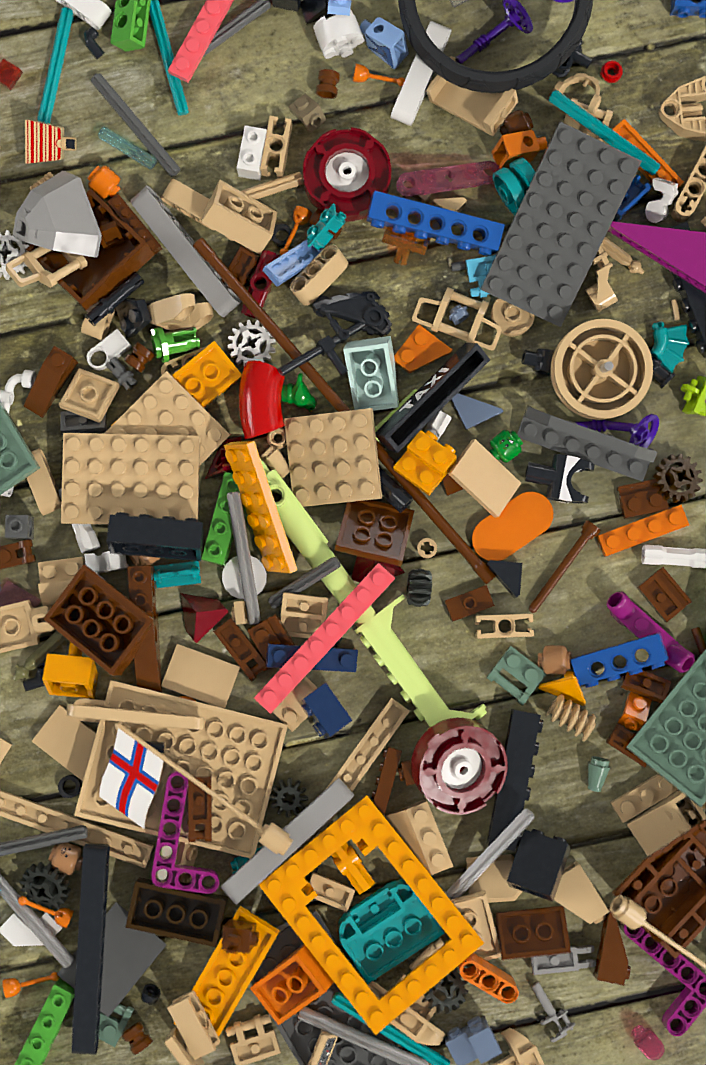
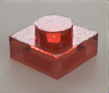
M3 58L0 62V84L12 90L23 72L20 68Z

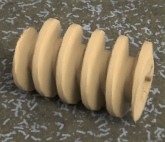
M559 695L549 707L545 717L551 713L552 722L559 718L560 727L567 723L566 731L569 732L575 728L574 736L577 737L583 733L582 741L585 742L596 725V715L591 714L587 717L588 710L583 709L580 711V705L578 704L572 707V700L568 699L564 702V695Z

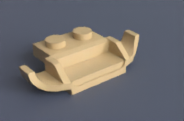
M402 974L398 982H400L404 977H406V975ZM374 981L368 984L378 999L388 992ZM424 995L391 1022L392 1025L415 1042L425 1045H440L446 1035L429 1022L436 1011V1007L428 1009L430 1003L428 1001L422 1002V999L425 997Z
M508 1028L500 1033L510 1048L508 1050L510 1055L492 1065H544L537 1047L528 1038L512 1028Z

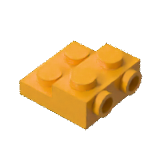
M420 430L409 443L407 451L394 465L393 469L430 496L457 461V456L455 455L456 451L450 445L445 444L442 446L437 442L438 438L432 432L427 431L424 433Z

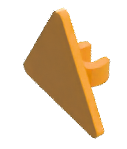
M567 671L562 679L539 684L538 688L555 696L562 694L565 697L564 699H570L573 703L581 706L586 704L578 680L572 671Z

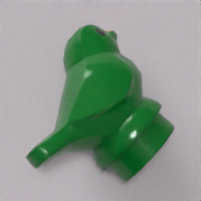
M303 373L298 374L295 384H283L281 393L283 402H288V404L294 403L297 407L306 408L309 412L316 408L317 400L310 394L309 389L303 382Z

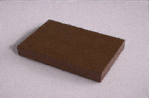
M564 906L495 913L501 961L571 953Z

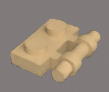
M269 1013L262 1016L261 1014L255 1015L253 1019L241 1022V1020L234 1022V1025L225 1028L228 1037L236 1034L238 1041L230 1043L236 1065H247L281 1053L275 1029L265 1031L264 1028L265 1024L272 1022ZM256 1028L258 1034L245 1037L244 1031Z

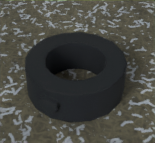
M278 224L274 227L272 242L279 248L285 246L288 238L280 241L276 238V234L284 230L288 233L289 238L292 229L287 224Z
M75 775L63 777L58 784L59 793L63 798L77 796L82 788L80 779ZM67 780H72L76 785L73 793H68L64 789V784Z

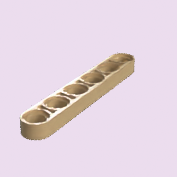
M68 704L66 715L189 729H203L205 719L196 716Z

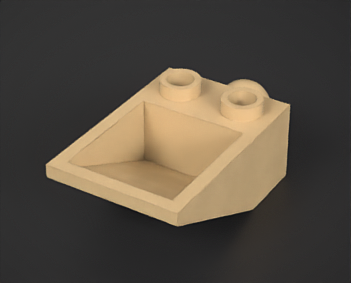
M678 790L626 825L646 855L649 856L705 820L706 814L703 809L706 810V802L700 808ZM682 799L683 804L677 806L676 803ZM690 818L696 820L693 826L689 825Z

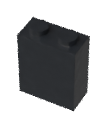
M525 829L510 869L507 883L511 888L553 902L571 851L570 846L561 837L553 836V838L544 836L545 833L537 829H532L531 831Z

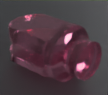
M638 1025L632 1030L631 1034L634 1037V1043L646 1058L654 1061L663 1056L665 1051L664 1044L652 1030L644 1028L642 1025Z

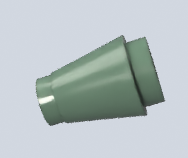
M596 756L591 757V761L588 762L589 790L601 792L611 768L608 759Z

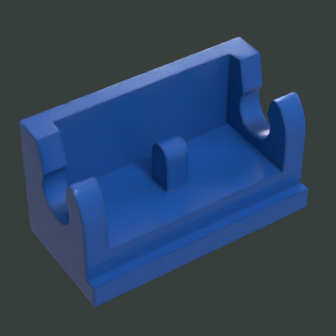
M636 175L633 178L613 219L614 222H619L650 191L652 186L648 182L643 185L639 180L641 178L640 175Z

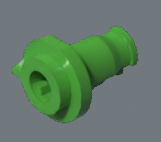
M162 327L151 329V341L155 357L161 358V361L165 363L169 362V355L186 352L192 348L200 349L199 337L196 338V327H192L190 330L182 329L164 333Z

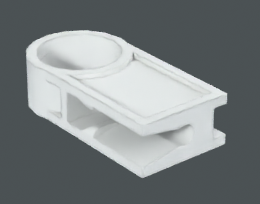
M116 329L89 350L87 361L93 369L104 370L107 368V362L111 364L110 360L112 358H119L132 346L120 331ZM97 351L106 353V362L101 366H95L91 363V357Z

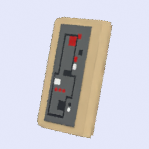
M321 1029L308 1065H327L338 1036Z

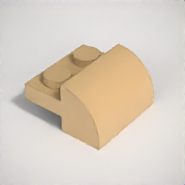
M83 556L38 562L40 580L38 587L43 606L52 607L83 564H85Z
M305 676L273 711L284 724L288 725L292 732L308 717L301 707L304 704L301 700L315 691L317 687Z

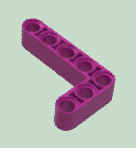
M175 770L169 774L167 779L152 869V881L156 886L206 894L213 893L219 886V877L214 870L175 864L188 787V778ZM177 775L184 779V784L179 788L171 784V779ZM177 799L181 804L180 808L176 811L170 810L167 806L168 801ZM168 822L174 823L177 827L176 831L172 834L166 833L163 829V826ZM170 846L173 853L169 857H164L159 852L161 847ZM160 869H165L168 871L169 877L165 880H159L156 877V872ZM187 872L192 876V880L189 883H182L179 880L180 874ZM205 876H212L215 879V883L207 887L202 884V879Z
M620 922V928L627 937L686 986L662 1016L663 1026L673 1036H682L706 1007V990L703 992L699 991L700 984L706 982V975L681 954L676 959L672 957L667 962L663 961V955L667 951L656 941L652 946H645V940L650 935L642 927L629 932L627 931V926ZM684 967H690V973L682 977L681 970ZM688 1000H693V1007L686 1010L684 1008L685 1003ZM679 1018L678 1026L671 1028V1020Z

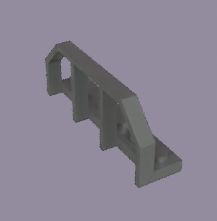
M529 405L526 407L517 432L520 439L569 456L578 457L642 482L650 462L654 463L657 451L654 449H647L620 440L608 433L607 435L578 425L574 421H566L539 411Z

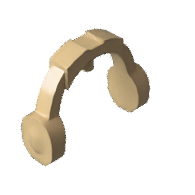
M577 73L565 81H559L556 84L554 90H558L562 94L572 83H583L584 87L587 84L594 89L595 95L590 102L588 112L594 114L599 108L601 102L599 81L595 77L584 73Z

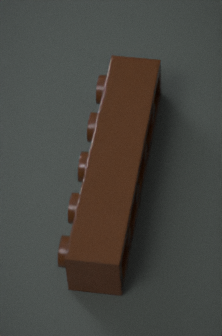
M118 193L107 201L120 220L127 223L147 242L155 255L162 250L158 241Z
M392 747L384 749L382 756L385 758L384 763H381L379 767L381 774L380 777L377 776L375 785H377L376 791L373 790L371 796L373 804L383 816L386 812L402 750Z

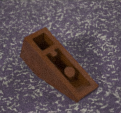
M54 346L40 368L24 407L43 418L78 364L76 359Z
M607 907L609 912L605 914L606 918L603 920L593 976L599 981L624 986L625 980H628L630 977L631 967L628 965L629 962L617 919L613 916L610 908Z

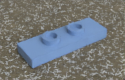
M306 239L264 266L263 272L278 287L304 270L323 248L317 250L313 244L309 248Z

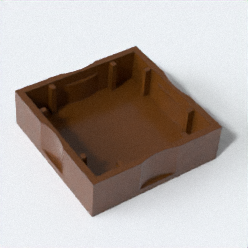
M92 189L88 190L86 194L98 227L101 226L102 221L107 219L110 222L116 221L125 242L104 250L100 243L98 257L83 256L88 264L85 268H78L57 281L87 313L99 304L101 298L105 299L155 255L147 242L127 223L117 218L112 209ZM31 244L26 250L31 252L39 246ZM53 250L36 259L45 270L51 273L69 264L61 252Z

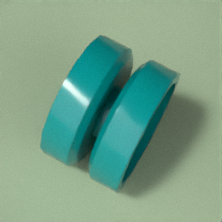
M522 157L511 162L509 169L503 167L493 173L495 188L503 203L513 215L516 214L535 174V170L529 162Z

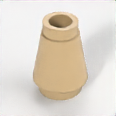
M273 445L260 456L270 470L275 469L281 478H284L290 472L289 465L278 448L275 449Z

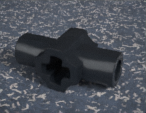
M540 348L536 352L524 350L521 363L534 367L533 371L538 374L551 375L550 367L554 351Z

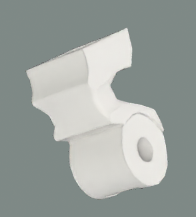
M658 177L653 179L654 190L661 191L663 197L648 202L645 209L647 219L653 223L660 222L667 217L669 212L668 205L672 204L674 198L679 194L677 183Z
M110 551L104 552L100 556L95 555V553L84 554L86 565L98 575L103 572L109 573L129 567L126 555L110 554Z

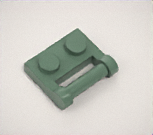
M510 646L486 678L491 682L495 681L517 698V702L523 706L546 674L541 668ZM502 668L527 687L524 692L499 674Z
M119 1004L114 1012L123 1016L121 1021L111 1015L107 1017L100 1011L99 1039L115 1047L134 1008Z

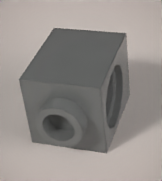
M5 515V538L10 540H33V517L29 515Z

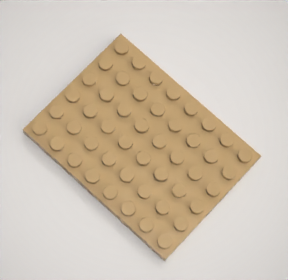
M110 680L103 707L205 718L203 729L123 722L122 725L143 741L164 742V753L161 754L193 777L211 776V790L259 825H263L288 727L287 724ZM100 719L74 816L158 836L162 812L159 813L157 810L162 811L167 779L169 774L175 771V769L164 762L160 782L149 809H155V811L148 810L145 829H143L99 797L102 777L115 746L118 732L115 724L120 722ZM179 775L174 776L171 779V784L179 788L184 784V779ZM187 787L179 841L246 858L253 857L260 836H258L260 830L213 796L212 842H205V840L189 842ZM171 799L167 803L168 808L172 811L178 810L181 805L177 799ZM168 822L163 826V829L166 833L172 834L176 831L177 827L174 823ZM195 824V830H205V824Z

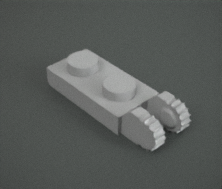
M573 945L570 946V954L531 958L532 974L540 975L579 971L581 968L595 967L596 960L586 959L578 961L577 955L594 952V946L581 945L576 947Z

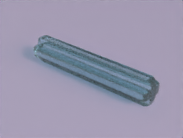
M106 127L100 129L98 133L100 139L148 169L152 170L157 163L155 157Z

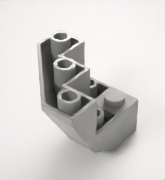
M61 171L31 190L16 213L12 236L26 243L53 251L98 257L102 235L81 178L67 171Z

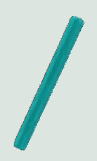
M151 0L149 12L177 114L179 116L189 113L181 81L168 72L174 60V55L159 1Z
M63 7L61 9L37 121L49 124L74 15L73 10Z
M558 90L552 92L549 102L612 147L641 160L640 167L651 175L656 174L661 166L657 161Z
M336 992L332 998V1004L367 1025L345 995ZM390 1023L379 1032L418 1057L426 1060L431 1065H450L449 1059L428 1046L415 1042Z

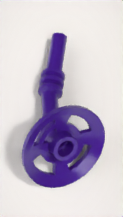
M503 0L506 12L505 19L487 34H482L474 40L470 47L455 57L456 62L462 64L476 52L483 51V49L490 45L493 39L510 26H515L526 34L533 31V24L518 0Z
M649 414L636 424L606 421V419L602 421L592 419V421L575 423L601 432V430L606 432V429L630 432L629 443L647 448L658 431L659 418L655 414ZM649 422H651L650 430L648 429Z

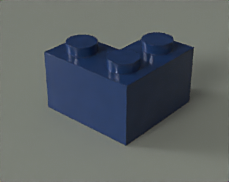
M324 683L301 700L304 703L301 707L308 717L312 715L314 718L312 720L314 722L312 727L319 737H331L353 721L327 683Z

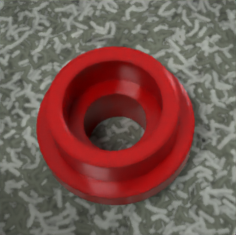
M608 61L603 64L600 74L604 81L615 83L620 80L623 69L618 62ZM612 70L615 75H609L607 71Z

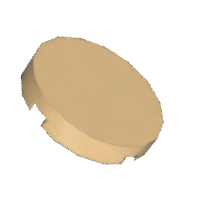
M499 298L495 301L491 310V321L502 328L501 334L510 337L520 336L527 332L535 318V315Z

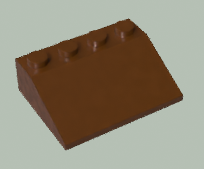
M83 564L43 618V620L111 675H122L136 656L154 622L151 616L86 564Z

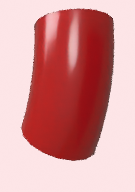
M253 360L246 362L241 376L239 414L245 439L253 438L285 426L281 410V393L285 375L281 376L278 368L262 361Z

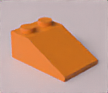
M304 944L258 980L250 989L275 1022L280 1025L324 994L334 981Z

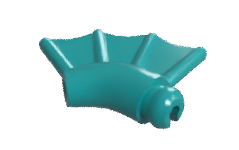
M656 322L652 324L654 345L650 353L653 357L660 359L663 366L673 373L675 366L679 362L684 361L683 353L687 345H689L686 337L688 325L684 324L665 328L664 322Z

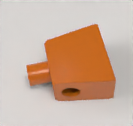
M533 130L502 135L492 150L497 170L503 167L509 169L510 163L520 157L528 162L533 161L539 151L547 149V140L545 136L536 138Z

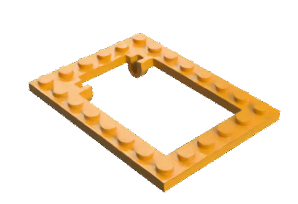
M367 795L258 884L375 1035L484 944L482 939ZM350 839L357 845L364 856L368 855L378 846L451 938L379 999L306 907L318 894L304 877Z

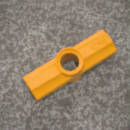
M347 842L331 855L339 871L347 876L359 895L375 884L374 879L361 863L360 856Z

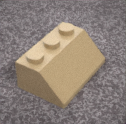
M219 180L204 210L201 223L205 224L209 229L216 230L225 235L229 240L236 241L245 246L246 249L260 255L273 236L277 211Z
M426 799L384 815L385 819L430 875L453 867Z

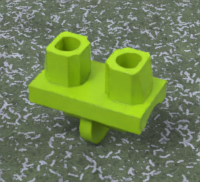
M698 376L696 380L692 379L689 385L682 384L681 390L685 393L683 400L686 401L682 412L706 416V403L704 402L706 399V377Z

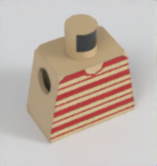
M33 119L25 120V163L64 159V150L76 151L77 139L76 137H64V127Z

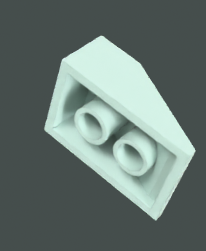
M391 336L347 342L343 350L354 410L373 408V411L398 408L396 369Z

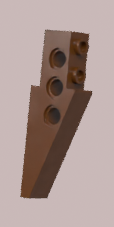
M151 565L128 567L129 600L154 619L150 630L134 657L137 687L162 693L159 623L153 576L154 567Z

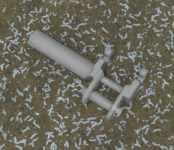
M535 982L531 985V988L548 1015L546 1020L540 1021V1024L545 1025L553 1020L559 1028V1033L556 1034V1037L550 1038V1041L553 1043L568 1035L566 1031L573 1030L575 1022L571 1023L566 1015L568 1010L561 1009L560 1013L556 1014V1010L540 983ZM561 1017L566 1023V1026L563 1028L558 1021Z

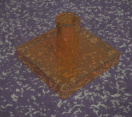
M387 227L382 242L398 247L394 258L396 264H399L401 256H403L400 265H407L410 251L425 255L431 238L427 237L426 240L414 237L413 233L399 234L393 232V228Z

